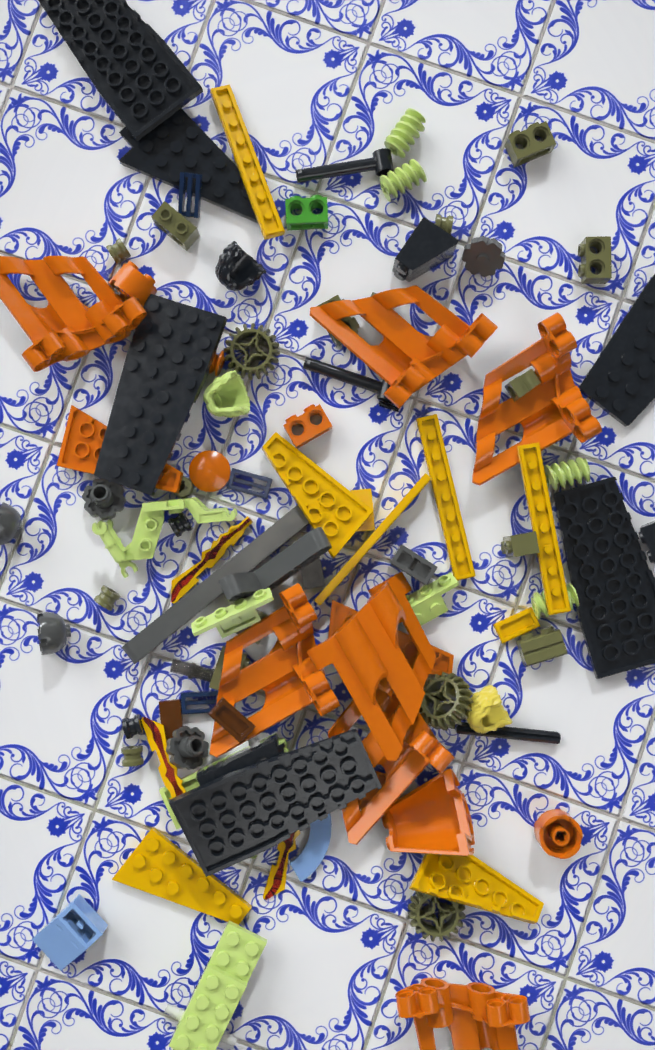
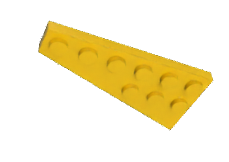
M425 854L409 889L530 924L538 922L544 905L543 902L473 855Z

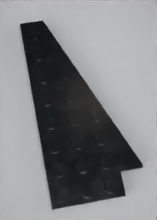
M182 108L139 141L135 140L126 127L119 132L132 147L119 159L123 166L179 189L180 172L202 174V200L258 223L238 167ZM186 177V190H185L186 193H187V186H188V177ZM193 178L192 195L195 196L196 178Z

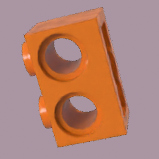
M312 404L303 410L305 413L297 417L295 414L285 420L284 429L295 448H300L332 429V424L320 404L317 406ZM314 415H319L322 418V422L314 425L310 422V418ZM294 426H302L304 432L301 435H294L292 433Z

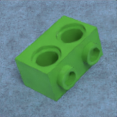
M313 195L310 198L292 196L290 199H285L287 231L328 229L327 197ZM319 208L323 212L316 215L312 213V210ZM295 209H299L302 211V213L297 216L291 214V212Z

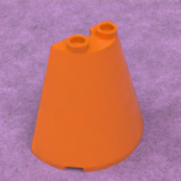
M451 768L396 800L384 816H382L383 826L389 830V836L386 837V845L391 852L471 856L474 854L475 850L471 848V845L475 844L470 811L464 793L457 788V786H460V783Z

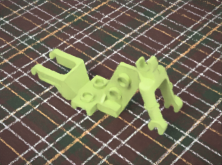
M197 497L142 503L132 542L126 547L123 546L121 538L114 531L111 519L107 522L100 520L98 523H93L92 531L100 536L105 544V548L108 549L114 561L119 564L121 573L126 578L129 576L126 572V567H132L134 573L138 571V567L135 563L131 562L132 560L152 559L154 557L164 523V510H168L169 514L182 513L184 508H188L196 522L200 524L232 521L237 516V509L234 508L231 514H229V510L226 507L210 509Z

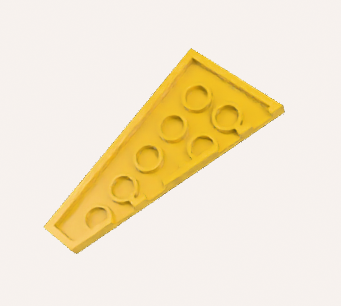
M275 432L262 446V450L313 529L322 527L332 546L328 552L334 559L372 514L373 509Z
M154 827L151 828L112 878V880L218 919L227 922L230 920L238 925L252 908V905L213 874L206 877L197 861Z

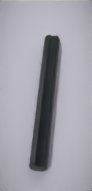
M462 722V725L456 724L455 728L457 734L552 744H559L561 740L560 733L554 731L504 726L496 731H489L483 734L471 729L467 722Z

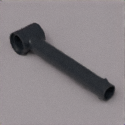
M388 148L378 149L372 153V158L295 170L297 183L374 170L377 176H387V172H394L391 150Z
M306 357L303 369L377 393V399L393 404L383 395L390 387L384 380L381 382Z

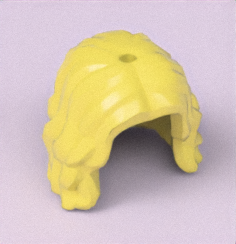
M488 685L480 692L472 695L473 703L469 704L472 711L466 712L468 717L466 720L471 729L477 733L484 734L512 724V719L501 704L502 700L496 687Z

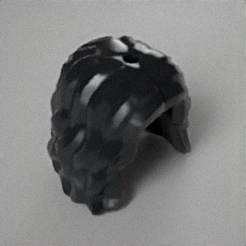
M233 241L224 248L223 254L219 256L215 267V274L219 282L228 290L239 291L246 286L253 285L255 281L260 279L262 274H266V270L253 257L242 250L236 241Z

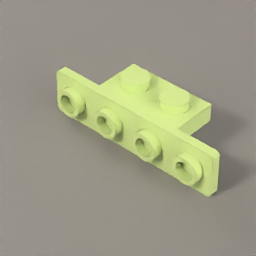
M452 573L442 575L432 583L422 586L410 595H406L421 626L448 611L441 595L459 585Z
M260 589L247 598L236 600L234 604L228 607H221L206 617L197 618L191 623L193 635L198 636L216 627L223 639L261 621L256 608L274 600L271 589Z

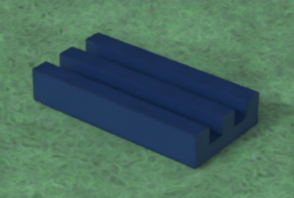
M180 172L178 212L182 216L200 218L202 174ZM186 177H188L187 204H186V211H184V209H185ZM193 178H196L194 212H191Z
M232 468L227 488L268 499L273 479ZM235 473L257 480L267 482V485L264 486L254 482L235 478ZM233 482H237L265 490V492L263 494L238 486H234L232 484Z
M218 690L182 692V714L209 713L212 708L186 709V705L216 704L217 699L186 701V697L218 696Z

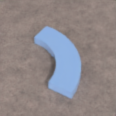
M330 813L327 818L321 821L318 819L310 823V834L305 847L296 858L290 861V865L301 882L316 870L327 852L332 826Z

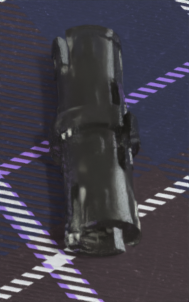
M173 659L170 672L188 676L189 679L196 678L211 682L215 670L199 666L195 662L191 664Z

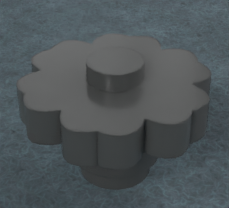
M485 236L473 238L471 244L464 246L462 260L466 262L465 269L473 275L478 273L483 277L494 275L496 269H502L506 255L502 251L503 245L495 238L490 239Z
M102 478L94 479L92 486H86L82 495V499L86 502L84 509L93 518L98 516L102 520L115 518L116 512L123 511L126 499L123 496V487L120 484L109 482Z
M182 726L174 730L172 733L173 738L167 740L166 747L167 754L171 755V764L175 765L178 769L186 768L188 770L201 766L203 764L202 758L208 756L209 743L204 741V732L200 731L198 727L189 728L188 726Z

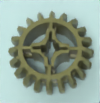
M255 323L251 324V329H248L247 325L243 324V331L236 327L237 335L230 333L229 336L232 341H225L226 345L230 346L224 348V353L228 354L225 356V361H231L228 364L229 369L234 368L237 374L241 371L240 376L242 379L245 378L246 374H248L249 380H253V374H256L257 379H261V372L268 376L269 374L266 369L269 368L272 371L275 369L271 362L275 364L279 362L274 357L280 355V351L275 350L279 347V342H274L276 336H269L271 333L270 329H266L263 332V325H259L258 329H256ZM252 337L249 343H240L243 339ZM260 339H263L268 344L269 354L259 349ZM255 346V351L258 353H252L249 357L248 350L251 351ZM236 349L245 355L244 365L236 360ZM255 360H265L259 366L250 367Z
M443 672L442 675L435 674V679L428 678L429 684L424 685L425 695L419 709L427 725L432 726L436 730L442 729L443 731H447L448 728L455 729V724L462 725L461 719H468L466 712L472 711L469 704L473 703V700L470 698L473 693L469 689V684L462 677H458L454 673L448 674Z
M415 891L417 896H411L410 899L413 903L408 904V909L410 910L408 918L412 919L410 923L412 927H416V933H422L424 939L430 935L432 942L435 941L436 937H439V940L442 942L445 935H447L448 939H451L450 932L458 934L456 926L463 927L461 919L466 917L465 913L462 912L466 909L465 905L450 901L452 904L442 903L438 900V897ZM431 898L430 903L426 906H423V909H421L423 903L427 899ZM435 903L437 904V907L439 908V910H438V919H437V917H436V914H434V913H435V909H436ZM451 916V918L443 924V920L446 917ZM422 918L434 921L436 926L425 923Z

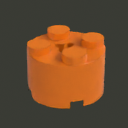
M128 261L112 277L108 285L113 290L114 288L117 290V296L122 302H125L134 295L144 307L150 294L155 295L157 293V289L154 286L156 281L148 274L143 275L138 271L139 268L133 262Z
M561 809L548 810L541 814L534 823L536 840L548 855L567 859L579 851L583 839L582 829L567 812Z

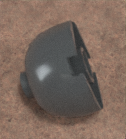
M2 502L0 505V545L9 543L13 538L18 539L23 530L20 527L21 516L19 512L5 502Z
M37 613V623L40 624L37 630L40 651H42L41 655L59 652L66 645L67 637H71L70 624L65 625L63 617L57 613Z

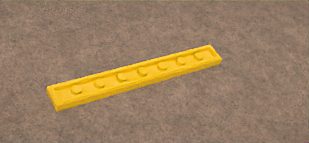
M230 84L211 88L210 94L264 240L282 236L285 233L284 227Z
M434 414L417 418L416 422L429 476L431 477V485L453 576L457 581L475 577L438 416Z
M537 442L517 446L532 531H536L540 553H537L548 615L570 612L571 608L540 444Z
M425 473L319 593L314 599L318 605H321L428 484L431 480L430 476Z

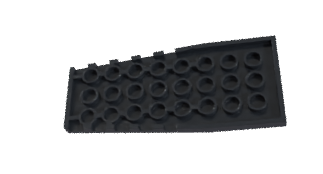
M38 0L100 96L136 141H139L203 92L201 85L167 43L148 23L146 24L141 19V16L135 10L129 7L126 0Z
M655 274L644 286L631 309L609 339L608 344L586 374L581 385L578 386L582 394L625 427L629 426L655 398Z
M150 294L143 307L147 315L136 327L126 355L94 475L154 496L156 485L164 475L162 472L165 465L173 455L171 452L174 445L182 435L180 433L182 427L190 417L191 407L193 403H196L207 379L228 319L225 316Z
M610 477L553 494L570 581L576 590L579 600V607L575 604L596 679L655 663V578L646 562L645 552L641 549L637 531H634L631 523L632 518L624 505V497L622 492H619L615 481L617 480L616 477Z
M352 729L230 772L169 799V804L207 877L270 849L290 838V834L297 830L303 831L307 829L310 823L318 819L321 821L327 818L328 814L338 808L342 810L347 807V803L357 798L360 800L366 797V793L375 788L381 789L382 786L357 729Z

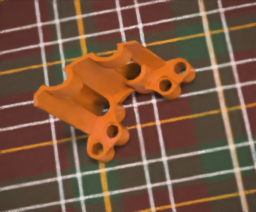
M0 256V299L33 343L21 355L34 372H38L60 361L77 360L96 348L126 339L131 335V331L147 315V312L134 295L125 302H122L86 257L46 256L43 260H23L17 257ZM24 274L30 276L48 300V306L36 308L29 305L7 275ZM61 274L82 275L100 301L90 308L84 305Z
M417 285L383 291L367 298L352 301H334L310 308V316L390 385L383 395L398 408L414 392L467 355L472 358L498 328L483 313L469 326ZM416 304L439 324L441 328L434 336L424 335L418 332L393 309L402 305ZM360 315L384 336V340L378 345H369L341 319Z
M558 312L538 323L541 335L540 340L485 375L482 408L478 420L475 444L476 458L472 475V483L480 486L519 464L517 446L539 442L540 450L542 451L572 433L581 443H584L602 432L600 423L591 415L589 404L582 397L579 387L574 384L570 370V352L577 348V342L573 334L567 331L566 323ZM533 366L535 374L541 383L515 402L511 397L500 403L502 382ZM518 423L522 424L523 437L521 442L493 457L495 436Z
M402 571L368 590L371 597L354 616L348 619L333 636L307 651L317 670L333 663L386 759L390 761H397L403 749L404 737L409 727L415 722L425 695L423 688L427 677L433 670L436 654L405 596L412 588ZM401 622L419 651L412 668L397 643L398 624ZM383 678L387 679L400 702L393 715L391 724L376 700V690Z
M299 583L279 593L284 604L283 607L226 642L217 703L223 697L234 706V704L260 689L265 692V703L262 709L247 718L256 727L242 743L312 703L321 717L340 706L325 677L324 668L317 670L307 653L309 649L316 646L312 622L318 618ZM274 632L278 639L270 653L240 670L243 649ZM214 720L209 754L218 758L242 743Z
M383 678L376 690V700L391 724L393 715L400 702L387 679ZM354 700L351 701L329 729V738L347 732L362 716ZM418 712L414 724L406 732L403 740V749L397 761L386 759L371 731L362 740L373 767L375 768L379 764L382 765L385 769L386 779L382 788L361 811L358 798L347 803V807L342 809L349 843L357 845L429 763L441 775L455 759L437 740L420 712Z
M423 978L421 983L410 985L395 994L399 1019L400 1017H413L420 1050H436L433 1028L448 1027L450 1030L453 1050H483L484 1048L492 1050H519L515 1025L530 1021L526 996L495 991L494 987L485 983L472 982L462 985L447 983L438 978Z

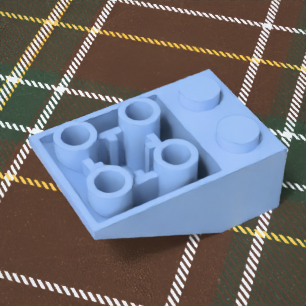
M79 894L32 940L61 971L87 950L104 933L108 924Z

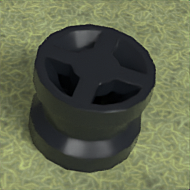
M183 511L176 518L171 517L168 519V523L177 537L182 536L183 532L193 529Z
M140 714L134 715L131 719L127 717L122 719L123 731L127 739L133 738L136 734L140 736L145 734Z

